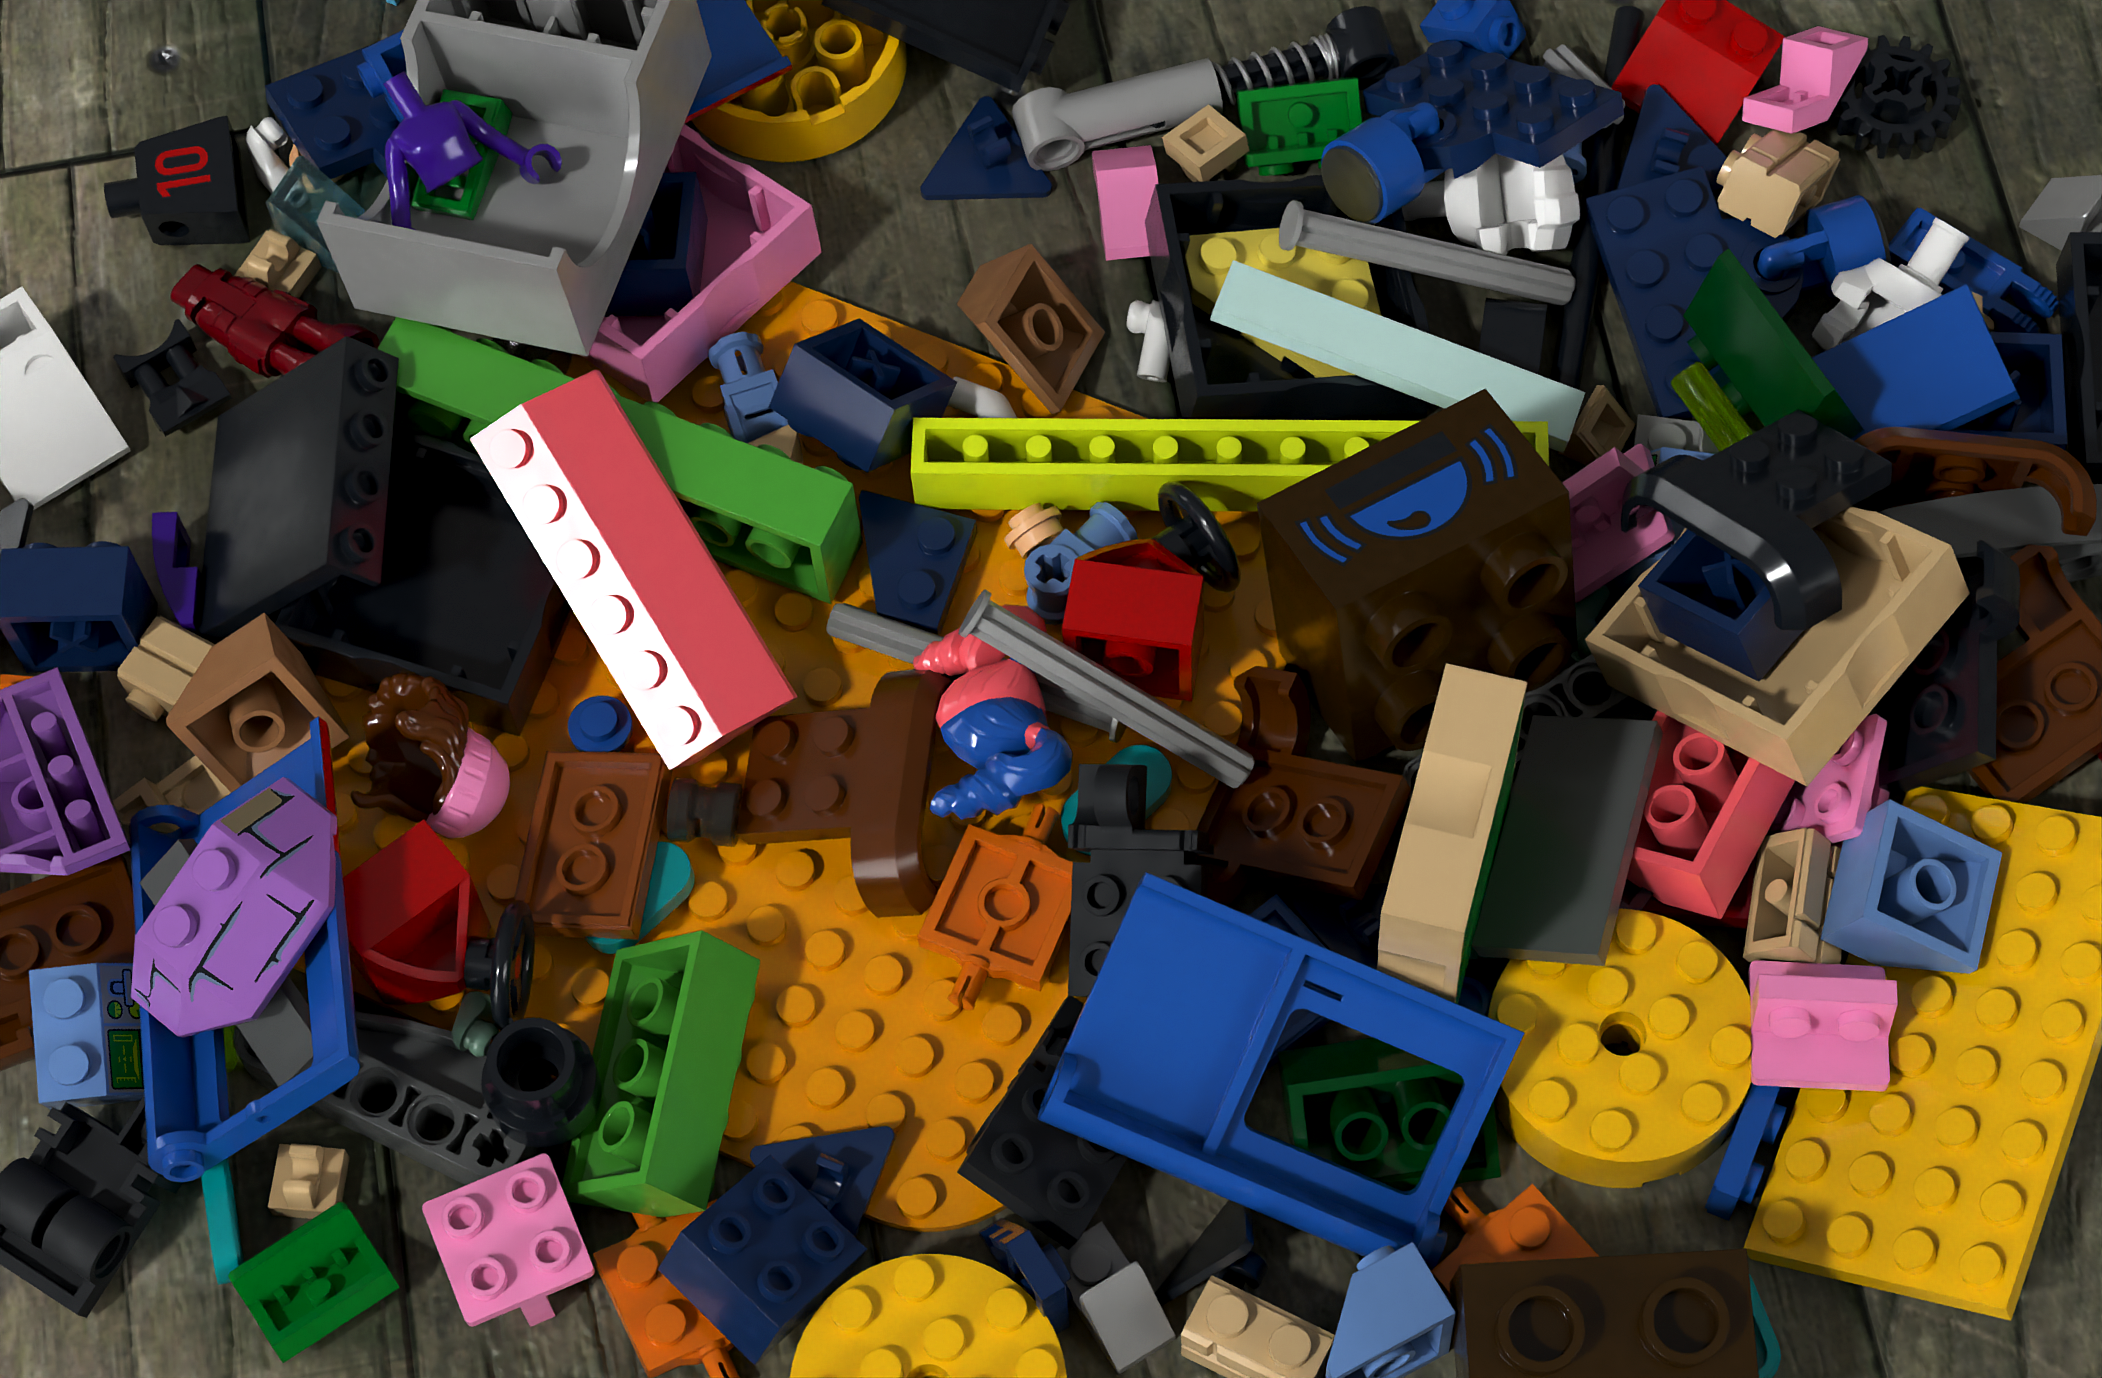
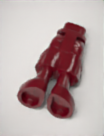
M196 264L176 283L171 291V301L185 309V315L188 320L198 325L208 336L227 348L230 355L239 364L245 365L250 370L268 379L271 376L285 375L314 357V354L300 351L307 348L308 345L320 353L345 336H348L376 349L379 347L377 335L366 327L354 323L329 324L317 320L318 310L304 300L292 296L289 292L277 289L272 291L265 285L256 282L253 278L233 276L223 268L213 272L201 264Z

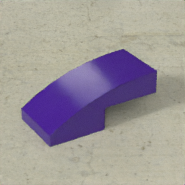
M177 512L152 513L153 556L162 591L179 626L196 634L202 575L198 567H189L191 539Z

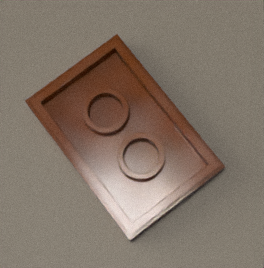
M546 751L514 900H522L528 904L533 915L535 936L586 938L588 936L610 939H639L673 771L669 770L659 753Z

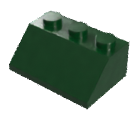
M1728 248L1720 254L1683 317L1696 333L1694 337L1687 341L1688 345L1708 371L1720 365L1729 377L1730 381L1723 385L1721 389L1740 415L1744 418L1754 411L1766 427L1799 409L1850 439L1863 431V427L1836 389L1731 250Z
M1376 1038L1277 1052L1284 1113L1291 1145L1401 1191H1410L1417 1186L1463 1087L1464 1080L1461 1075ZM1494 1100L1455 1184L1501 1177Z

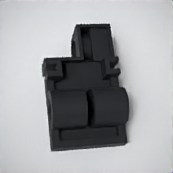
M1079 764L1078 807L1074 822L1068 825V848L1091 852L1090 863L1073 862L1068 996L1088 997L1130 900L1145 872L1207 898L1208 878H1213V868L1196 865V854L1214 855V845L1209 843V833L1200 830L1145 829L1147 766Z
M1068 996L1061 1004L1030 1056L1019 1068V1073L1007 1087L1008 1091L993 1109L973 1138L966 1151L968 1155L957 1171L958 1174L1068 1250L1082 1236L1128 1158L1037 1119L1048 1085L1084 1006L1083 1003L1073 996Z
M144 1097L120 1133H117L83 1110L65 1102L61 1110L52 1107L47 1116L61 1124L57 1133L54 1134L39 1127L34 1136L40 1139V1142L29 1159H16L0 1173V1265L75 1314L85 1318L88 1317L160 1206L161 1202L147 1193L151 1186L155 1184L176 1194L183 1182H174L166 1179L163 1175L153 1171L148 1164Z

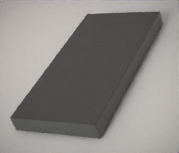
M1533 715L1472 942V947L1478 956L1605 966L1663 736V731L1657 721Z

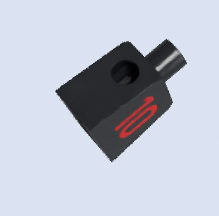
M228 116L213 118L139 142L134 148L137 178L104 183L105 200L110 217L118 218L141 214L153 243L158 245H203L250 242L240 146Z

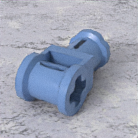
M737 332L719 339L709 349L708 357L711 365L715 369L720 370L724 384L720 385L730 434L734 439L749 443L789 424L786 418L769 408L778 381L773 369L765 371L760 357L764 348L760 337L757 334ZM740 351L742 355L736 357L735 352Z
M1096 502L1090 508V518L1074 534L1065 528L1050 544L1038 547L1026 559L1024 576L1029 586L1026 596L1027 605L1044 619L1045 624H1063L1074 560L1108 545L1138 539L1137 532L1127 517L1113 505L1107 502Z

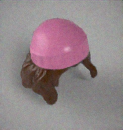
M396 673L393 676L384 678L380 682L378 692L371 694L367 698V705L371 711L362 716L366 744L369 747L365 761L372 766L369 775L372 781L371 790L365 794L359 791H352V802L357 807L363 809L380 807L391 815H399L416 823L424 819L435 833L448 839L464 838L482 830L498 816L506 802L510 790L507 762L495 746L490 743L489 739L468 727L469 709L467 704L449 692L443 682L432 676L423 677L415 673L410 675L408 673Z

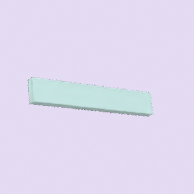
M1234 260L1210 318L1213 322L1442 408H1447L1486 388L1512 421H1548L1549 448L1562 453L1569 442L1585 392Z

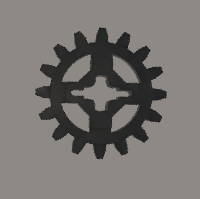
M1885 35L1878 36L1876 48L1874 50H1870L1869 47L1867 48L1865 55L1830 117H1840L1836 132L1839 136L1854 132L1857 135L1854 149L1858 151L1865 148L1869 143L1876 145L1877 158L1879 159L1885 158L1889 148H1897L1903 160L1910 158L1913 145H1917L1926 153L1931 152L1936 137L1946 139L1949 136L1953 120H1956L1961 104V99L1957 98L1961 84L1960 79L1947 77L1951 62L1948 58L1933 62L1930 59L1933 46L1930 44L1923 46L1919 51L1912 50L1911 40L1908 36H1903L1899 47L1890 46ZM1861 82L1863 85L1862 97L1857 99L1855 87ZM1931 96L1933 107L1927 113L1925 110L1927 100L1925 98Z

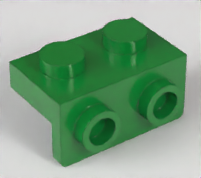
M1356 77L1236 90L1240 130L1246 134L1249 152L1243 155V162L1248 167L1258 166L1260 176L1295 172L1294 162L1318 159V168L1321 169V158L1324 148L1333 140L1362 123L1358 78Z
M343 1201L336 1203L244 1262L228 1275L234 1288L250 1310L282 1363L288 1361L400 1288L351 1210Z

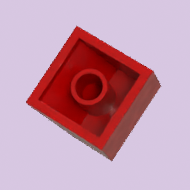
M1665 0L1611 88L1621 92L1625 106L1639 114L1646 89L1653 84L1660 85L1717 146L1743 106L1744 97L1750 95L1782 44L1785 36L1727 0Z

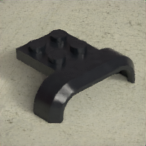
M1797 409L1703 461L1690 455H1675L1635 476L1629 481L1623 493L1621 531L1626 533L1637 527L1638 518L1656 509L1754 570L1770 593L1774 606V622L1779 629L1807 630L1842 610V587L1836 565L1825 544L1812 528L1891 484L1892 462Z
M1983 540L1977 542V556L1984 559V572L1964 579L1970 594L1880 700V717L1887 720V727L1879 760V787L1895 795L1996 760L1997 640L2012 633L2020 622V570L2011 558Z

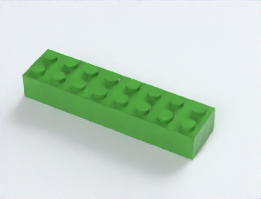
M399 317L395 318L378 347L379 350L399 358L393 425L453 442L460 448L476 455L479 454L470 440L473 436L520 404L574 380V378L564 375L559 368L547 361L534 359L532 362L508 354L503 347L491 340L479 338L473 341L453 333L447 327ZM609 386L714 560L832 604L863 543L853 483L849 482L845 476L826 466H817L815 469L791 460L787 454L776 447L766 444L755 447L734 439L729 432L715 424L702 423L699 426L678 418L670 409L659 403L650 401L644 404L620 396L615 389Z

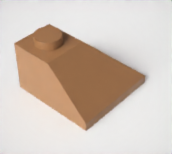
M1032 244L980 265L957 303L970 321L1051 414L1062 410L1105 334V331Z
M265 613L211 647L166 717L167 726L231 793L311 739L309 722L318 716L326 721L329 727L331 749L349 738L346 726L302 653Z

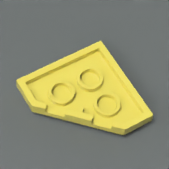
M1280 228L1189 236L1190 243L1183 264L1192 304L1209 315L1214 309L1233 260L1381 315L1369 265L1366 261L1295 246L1290 251L1283 250L1279 245ZM1243 332L1240 334L1281 362L1287 357L1313 374L1314 378L1354 375Z

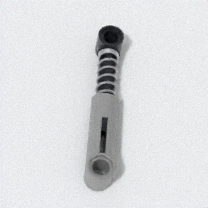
M1360 6L1343 11L1334 17L1327 25L1324 36L1319 35L1318 38L1312 36L1307 45L1300 46L1293 41L1288 49L1284 51L1271 47L1268 54L1264 56L1251 52L1248 60L1245 61L1231 57L1228 65L1222 67L1215 62H1211L1209 58H1204L1068 94L1060 88H1040L1019 98L1013 105L1012 115L1030 167L1035 170L1053 171L1069 166L1078 160L1085 150L1177 127L1208 104L1223 115V102L1230 100V103L1235 105L1237 99L1236 90L1294 84L1307 80L1312 82L1316 81L1318 77H1323L1324 79L1358 78L1359 90H1364L1383 79L1389 70L1399 67V59L1381 12L1375 7Z

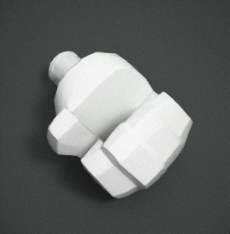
M1494 154L1477 169L1454 179L1453 169H1448L1445 171L1444 180L1425 183L1421 194L1402 207L1405 221L1447 217L1451 230L1459 241L1474 246L1479 250L1507 255L1508 251L1514 248H1529L1532 252L1565 249L1571 235L1572 225L1580 220L1578 194L1575 192L1571 168L1566 164L1563 154L1541 168Z
M1935 217L1932 222L1933 225L1907 266L1900 264L1897 268L1885 260L1877 258L1862 267L1839 272L1831 285V290L1840 299V302L1830 312L1825 313L1821 317L1812 333V338L1823 351H1826L1942 296L1940 293L1943 288L1938 285L1963 245L1970 238Z

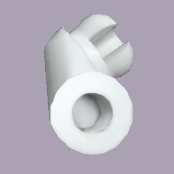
M266 117L256 128L252 125L250 126L245 142L257 178L282 207L290 208L303 199L305 188L275 153L277 148L287 143L288 135L272 117Z
M1136 300L1130 304L1126 326L1132 333H1145L1137 376L1149 381L1167 382L1171 361L1160 304L1155 300H1152L1151 304Z
M957 376L953 378L957 384L947 406L977 416L978 418H1017L1008 399L1002 393Z

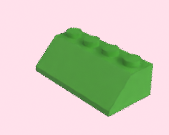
M702 930L616 950L592 1053L601 1079V1102L592 1122L585 1130L572 1139L562 1182V1189L567 1201L661 1218L702 1212L707 1209L709 1196L715 1184L714 1172L721 1140L728 1123V1108L736 1071L742 1059L741 1048L749 1011L755 999V984L760 965L759 959Z

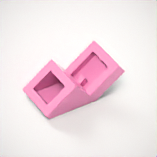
M1820 26L1783 38L1780 85L1744 97L1742 121L1790 134L1828 121L1867 51L1868 38Z
M1151 145L1092 151L1093 174L1099 201L1101 237L1106 261L1150 256L1145 219L1155 184H1158L1156 162Z

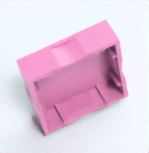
M685 124L682 127L664 173H697L708 218L700 293L679 312L670 308L664 313L665 316L615 317L611 314L609 317H604L588 357L580 355L646 401L656 403L708 357L709 349L719 339L739 329L822 253L813 208L810 203L750 165L740 163L719 153L698 132Z

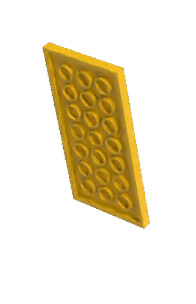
M1921 786L1906 792L1902 803L1903 806L2002 852L1978 969L1975 972L1966 974L1880 966L1885 970L1886 980H1897L1898 1005L1888 1036L1890 1069L1888 1088L1883 1092L1800 1088L1743 1248H1747V1255L1752 1260L2011 1321L2102 1046V817ZM1851 953L1848 954L1845 965L1877 966Z

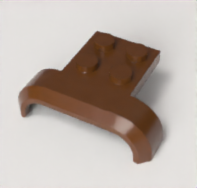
M1908 427L1880 428L1870 431L1855 440V442L1892 462L1891 484L1878 491L1877 512L1892 507L1941 498L2021 488L2024 481L2043 487L2055 498L2061 511V530L2063 533L2087 536L2096 521L2097 499L2089 474L2074 456L2053 444L2029 439Z
M2028 544L2010 557L2020 570V622L2016 629L2026 642L1997 662L1996 760L1966 770L1988 798L2022 804L2028 803L2102 751V623L2080 599L2068 582L2060 567L2058 554L2051 546Z
M1255 666L1236 676L1234 680V688L1241 699L1243 715L1241 731L1236 746L1253 756L1255 759L1253 769L1247 780L1238 788H1232L1219 780L1196 829L1209 833V843L1214 845V855L1196 854V865L1213 868V878H1208L1207 898L1227 906L1239 896L1251 877L1362 901L1412 789L1402 775L1304 757L1310 734L1311 711L1309 696L1298 673Z
M931 670L890 671L884 674L878 681L871 698L870 708L768 716L754 725L736 835L748 845L851 838V862L854 879L866 907L877 918L922 915L932 905L938 892L937 887L933 885L927 876L921 850L922 830L938 724L935 717L941 696L955 679L947 674L942 675Z
M122 854L68 876L50 875L0 894V1072L35 1059L29 970L90 963H133L135 923L132 878L127 862Z

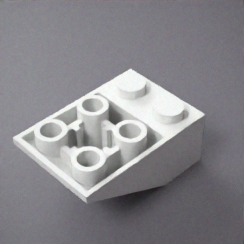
M20 287L0 299V481L14 501L24 498L33 504V510L131 450L53 329L24 288Z

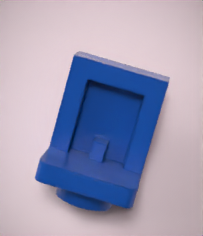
M1438 0L1419 25L1429 43L1456 40L1464 46L1480 51L1500 53L1507 59L1511 57L1526 36V30L1510 0Z

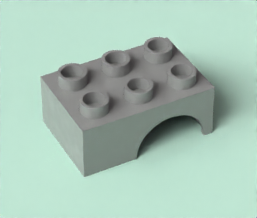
M417 0L400 40L405 55L407 76L425 105L440 103L443 89L501 99L513 113L507 137L527 149H531L539 144H548L554 147L560 153L562 165L561 169L555 172L544 157L540 155L533 156L532 167L538 173L540 182L538 184H531L521 176L518 164L499 154L474 220H467L415 210L411 204L419 175L405 161L409 180L411 227L416 230L392 225L388 179L374 203L357 218L345 216L338 203L325 201L316 222L355 309L588 357L712 57L697 0ZM469 170L459 176L467 177ZM442 185L437 188L434 195L461 200L464 189Z

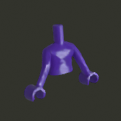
M405 71L383 84L404 117L392 132L385 146L393 226L416 230L411 227L409 180L405 161L418 173L428 194L484 160L470 140L469 135L481 144L518 164L521 176L531 184H538L540 182L538 173L532 167L533 156L540 155L544 157L555 172L561 169L562 158L554 147L548 144H539L531 149H527L490 126L469 106L459 100L425 105Z

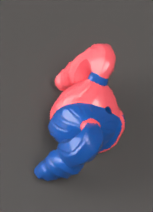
M1010 604L1001 606L1047 633L1044 619L1030 607ZM960 628L946 634L942 641L931 642L921 655L914 657L913 665L915 670H931L942 675L947 674L950 677L964 674L954 680L941 696L935 719L941 729L945 743L958 758L978 770L974 775L967 774L961 777L958 783L945 786L939 790L930 803V810L933 814L944 818L953 812L963 820L975 818L981 815L984 810L999 815L1006 809L1016 808L1023 795L1055 786L1070 772L1073 753L1064 737L1049 729L1044 698L1035 675L1036 672L1011 657L1001 661L1006 654L972 634H969L966 638L958 634Z

